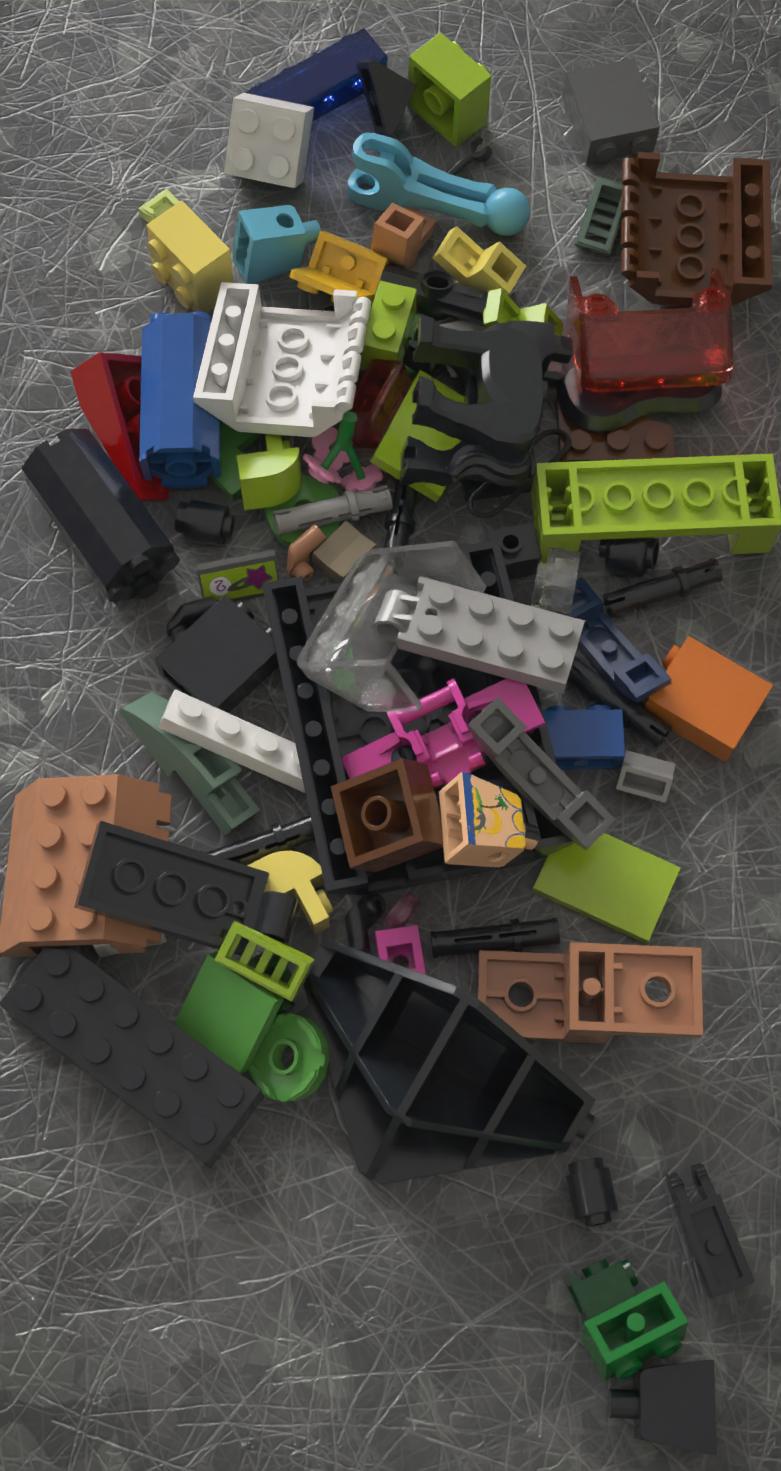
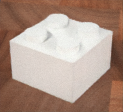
M247 93L234 97L224 174L296 188L304 180L314 107Z

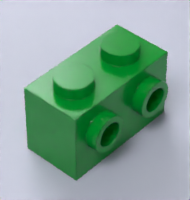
M664 1281L585 1321L582 1342L604 1382L614 1376H617L618 1380H623L638 1372L643 1366L641 1362L655 1355L659 1359H664L677 1352L683 1346L681 1342L685 1338L688 1320Z

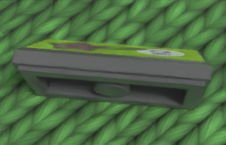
M274 550L196 565L202 598L214 596L216 601L220 600L224 595L233 602L264 596L262 583L280 580Z

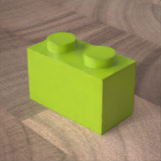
M385 281L379 282L369 314V320L366 324L367 331L363 352L360 353L362 356L360 369L397 377L416 315L417 289Z

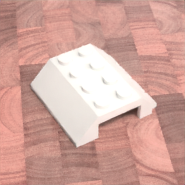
M221 282L193 396L194 403L237 432L302 437L318 436L343 419V414L353 407L356 391L354 383L358 380L362 358L360 353L363 352L367 331L365 324L369 320L371 300L366 297L358 298L357 291L334 289L335 311L262 307L258 284Z

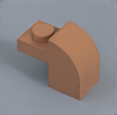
M392 202L374 224L371 250L390 258L391 263L409 270L416 264L420 249L435 232L437 220L411 207H401Z

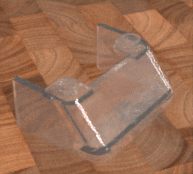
M455 541L370 550L360 556L353 564L299 654L297 665L307 678L365 711H419L422 703L390 663L399 648L396 642L380 638L373 630V625L385 594L390 590H401L411 596H417L419 591L417 589V582L420 576L484 593L487 586Z

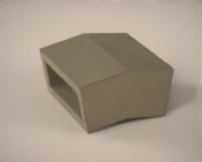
M346 520L313 552L311 562L334 582L341 583L357 580L379 558L377 545Z

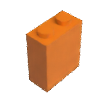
M688 636L681 648L675 644L673 645L662 664L667 668L666 673L670 676L672 684L646 697L647 703L644 708L667 725L672 726L671 731L726 763L773 685Z

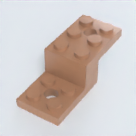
M570 942L565 954L479 950L477 999L488 1006L527 1041L605 1044L611 1035L701 1038L703 1036L701 948L577 942ZM651 980L663 982L668 989V999L664 1002L650 1000L645 992L646 983ZM517 985L527 987L532 993V1002L525 1007L515 1006L508 996V992L512 987Z

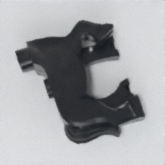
M420 314L413 331V339L408 341L402 363L417 373L422 370L430 376L443 365L450 366L463 383L465 393L464 403L456 402L441 394L432 380L419 376L412 393V403H417L416 410L412 414V424L433 428L461 441L452 449L442 451L426 445L419 439L407 436L401 452L400 484L411 485L423 482L448 486L451 483L464 479L493 483L500 486L520 485L527 480L532 471L530 451L540 430L543 403L547 395L548 386L557 388L561 380L562 363L569 364L573 356V339L571 337L555 335L554 323L515 320L498 323L485 330L459 331L440 326L433 318Z

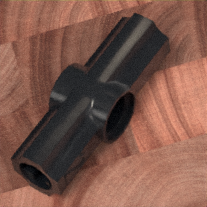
M387 264L383 269L380 281L417 289L416 307L419 314L431 317L435 321L452 317L485 327L483 324V312L486 308L488 292L455 283L454 277L443 270H430L422 274Z

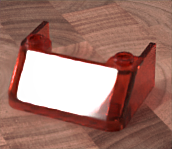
M712 268L709 287L704 288L693 296L692 308L618 312L615 302L604 294L596 293L583 297L577 276H569L566 330L568 337L573 339V357L580 383L584 388L595 392L711 386L725 384L732 378L734 366L732 303L719 268Z

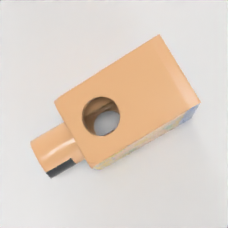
M463 771L439 791L445 863L452 865L502 867L523 852L524 849L532 850L537 845L540 836L539 828L537 825L523 822L521 799L517 794Z

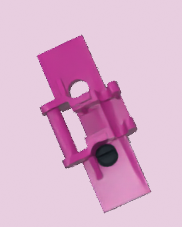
M453 678L447 681L448 686L398 710H395L394 707L386 710L395 732L343 756L341 759L349 779L401 758L427 764L434 790L448 784L462 771L472 773L486 766L483 756L487 754L466 726L475 715L480 714L497 697L527 726L524 730L525 733L546 723L525 683L504 679L471 696L463 698ZM454 701L458 705V709L448 715L451 722L432 732L421 735L418 730H412L407 733L403 725Z

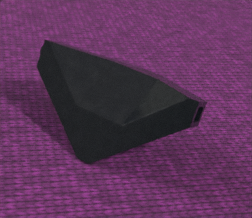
M323 939L312 956L315 962L303 986L313 1020L322 1029L328 1042L330 1060L328 1070L359 1172L378 1184L383 1185L567 1152L575 1136L580 1139L585 1137L595 1119V1116L589 1113L595 1099L482 1001L452 984L330 939Z

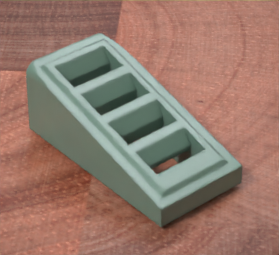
M597 176L575 242L576 247L610 256L623 217L622 188L625 186L624 184ZM599 197L617 202L619 205L618 207L599 202L598 199ZM594 210H601L613 214L615 217L611 219L594 213ZM594 221L610 226L611 229L610 231L591 226L590 222ZM590 233L606 238V245L586 239V234Z

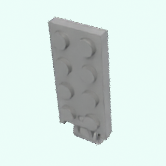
M421 576L417 582V589L419 590L417 596H411L401 590H390L385 594L373 625V630L380 638L396 642L399 649L564 694L585 620Z

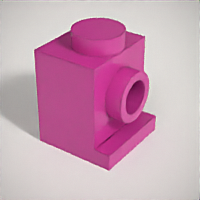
M418 925L375 931V946L378 958L392 963L396 959H404L409 965L408 969L426 975Z

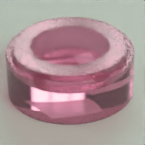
M408 891L388 913L383 921V925L388 929L405 927L420 908L421 900Z

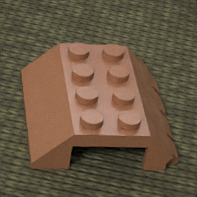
M119 774L39 778L16 794L0 924V958L38 956L41 952V946L110 944L120 953H146V943H161V933L80 910L74 908L97 824L100 821H104L169 842V831L156 828V825H170L172 795L159 792V784Z

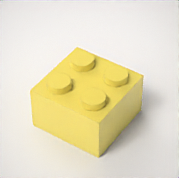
M181 200L146 225L149 238L147 247L153 260L151 269L160 283H168L183 307L186 309L191 307L194 312L203 311L207 313L216 306L221 282L234 283L230 249Z

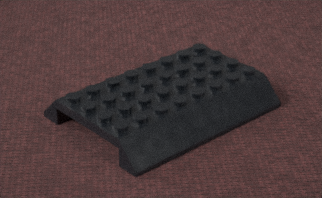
M499 540L459 547L458 561L305 589L302 576L262 583L327 894L361 896L374 893L380 894L528 864L575 843L545 818L519 792L526 823L537 825L540 831L539 841L533 849L534 856L531 860L410 884L408 883L404 862L379 872L351 869L349 867L331 791V786L349 780L341 757L395 732L386 710L393 707L395 710L407 706L448 686L447 681L453 678L463 698L507 679L401 650L396 642L386 641L377 636L373 630V625L385 594L390 590H401L411 596H417L419 591L417 589V582L421 576L514 601ZM349 644L354 649L353 656L356 664L354 666L359 677L357 679L364 692L354 693L356 680H354L351 684L349 695L333 698L332 692L334 688L328 667L329 660L326 656L323 657V651L326 648L344 646L342 655L333 657L334 662L343 661L347 667L353 668V665L346 658ZM527 684L545 721L537 687ZM454 701L403 725L407 733L412 730H418L421 735L427 734L451 722L448 715L458 709V705ZM479 714L475 715L470 720V722L473 721ZM545 724L526 733L556 764L547 725ZM487 755L483 756L486 766L469 773L485 781L505 777ZM444 785V786H442V787H440V788H438V789H436V790H434V791L441 790V789L444 788L446 785Z

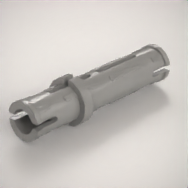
M387 485L355 493L353 490L344 491L342 496L288 509L275 510L272 512L273 521L278 536L309 529L313 524L318 527L348 519L350 522L359 521V517L367 514L392 510V498Z

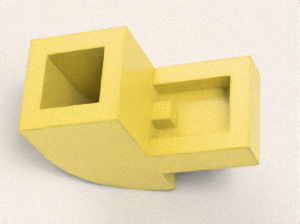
M457 226L448 232L432 258L456 279L455 283L486 292L502 288L507 295L510 294L526 268V265L500 241L483 250Z
M279 851L247 865L269 872L270 876L264 892H281L298 899V904L314 934L330 927L328 914L333 912V909L323 889L315 891L316 888L324 885L321 866L314 859L296 851Z

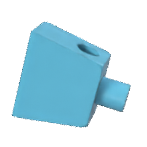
M291 205L239 211L232 258L244 283L254 284L298 268L302 264L305 246L316 243L321 231L317 220L302 223L295 207Z

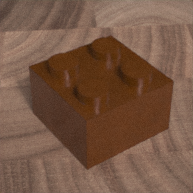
M401 758L331 786L348 863L351 869L379 872L443 848L441 815L427 764Z

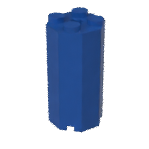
M203 311L181 314L157 312L150 316L149 324L142 328L139 462L143 478L152 481V475L161 478V486L168 489L202 488L207 485V477L214 474V480L222 476V421L195 404L193 399L211 326V316Z

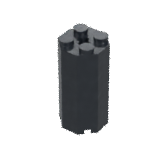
M65 429L56 434L60 441L50 446L46 440L37 445L21 468L27 478L26 482L109 601L119 602L121 600L133 599L136 596L139 599H146L152 596L159 588L158 583L167 572L178 565L180 558L175 553L172 543L90 430Z

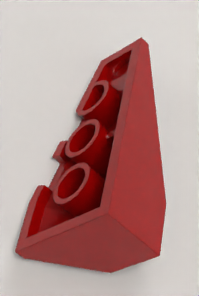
M99 352L70 371L80 407L110 459L140 501L165 502L169 499V489L161 486V478L152 475V481L143 478L139 462L142 356Z

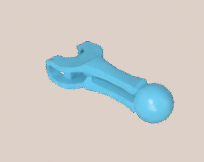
M367 132L360 135L353 144L352 157L357 169L352 172L348 179L347 193L349 198L359 205L378 211H385L393 202L401 207L439 211L467 220L480 228L487 225L494 233L502 236H512L519 233L529 221V202L526 196L517 189L506 187L497 190L494 184L475 182L448 174L416 157H412L408 149L401 142L391 137ZM373 149L377 151L380 157L368 155L363 150ZM366 183L373 186V189L362 190L357 185Z

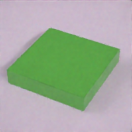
M213 952L207 955L174 1024L242 1074L248 1071L284 998L215 962L214 959L218 952Z

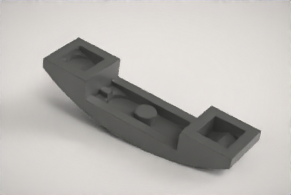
M499 697L493 700L466 726L487 756L512 785L545 818L584 850H587L616 821L587 789L582 792L524 732L527 726Z

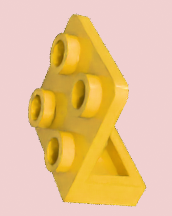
M320 231L308 267L291 269L289 277L297 280V287L304 291L318 294L319 290L332 295V302H334V289L357 291L358 298L366 297L372 302L374 301L383 269L390 263V258L327 231Z

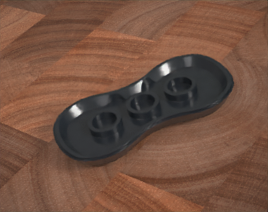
M671 345L644 359L629 363L589 362L580 364L561 377L556 389L559 404L568 419L582 429L596 432L616 430L641 416L652 413L672 412L687 414L702 412L713 407L722 396L720 378L708 357L699 349L687 345Z

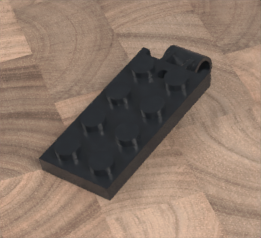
M100 821L96 826L74 908L220 950L234 921L281 943H288L298 899L281 892H264L269 880V872ZM233 904H236V905L239 906V908H240V913H239V914H237V913H235V912L233 911V908H232ZM241 938L234 955L242 956L249 942L248 939Z

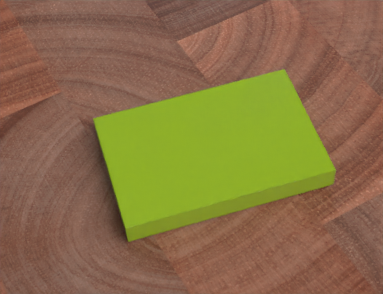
M422 370L415 376L370 460L372 464L399 480L401 452L407 436L419 439L426 445L442 451L452 449L461 441L433 428L412 424V414H414L417 403H412V393L419 376L432 380L437 390L445 397L459 403H464V396ZM423 482L409 485L435 502L441 497L446 487Z
M603 833L587 850L574 843L549 854L532 892L647 945L681 867Z

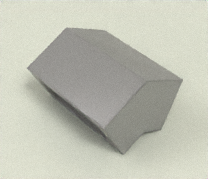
M626 750L625 758L619 770L616 789L666 803L676 764Z

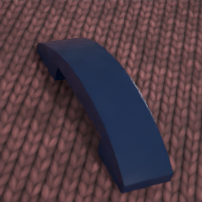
M582 577L548 595V599L554 603L553 609L556 613L585 620L578 647L604 678L623 695L635 702H639L672 684L670 676L648 652L642 655L604 613L603 601Z

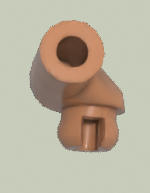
M315 524L292 542L288 548L287 573L291 578L302 576L303 583L308 582L314 575V570L309 565L310 553L327 539Z

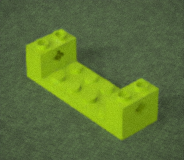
M773 454L536 463L531 488L534 531L542 555L541 562L576 561L581 540L728 534L730 554L769 553L781 530V507Z

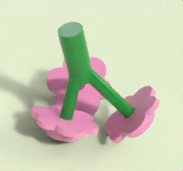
M347 411L343 414L338 431L334 427H330L324 433L312 437L311 446L316 451L313 457L304 454L302 458L308 463L310 467L308 472L316 481L327 484L329 481L341 483L346 491L353 490V492H359L375 488L377 482L383 479V474L381 472L382 469L372 464L365 468L359 462L352 446V438L358 418L355 413ZM351 462L354 469L353 474H349L342 479L338 476L339 473L337 471L342 467L343 463Z

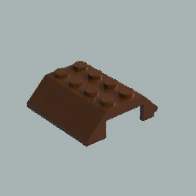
M638 152L636 159L626 158L622 161V184L625 185L622 188V215L625 217L621 221V246L625 249L621 251V275L629 280L628 286L651 304L725 309L771 290L770 160L733 158L728 176L657 172L660 153Z

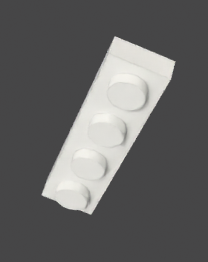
M174 689L158 728L305 793L295 743Z

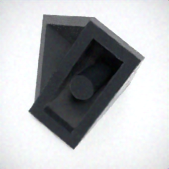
M356 60L375 133L391 135L397 129L416 84L375 60Z

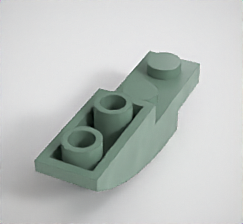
M150 692L122 708L119 713L166 775L170 777L174 773H178L225 836L253 818L260 811L236 779L242 772V769L236 762L158 728L168 704L167 699Z

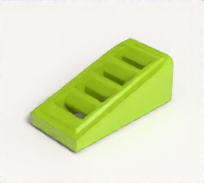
M234 921L214 961L292 1002L298 996L315 959ZM244 937L249 942L238 961L232 958L241 938ZM259 945L265 948L256 968H253L248 964ZM275 953L281 958L272 976L264 972ZM289 962H292L297 966L289 982L285 983L281 981V978Z

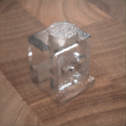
M549 547L547 563H538L531 606L544 610L571 613L581 552Z

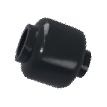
M654 537L601 539L599 557L605 558V564L610 573L642 577L647 573L648 569L653 570L656 566L659 555V539Z

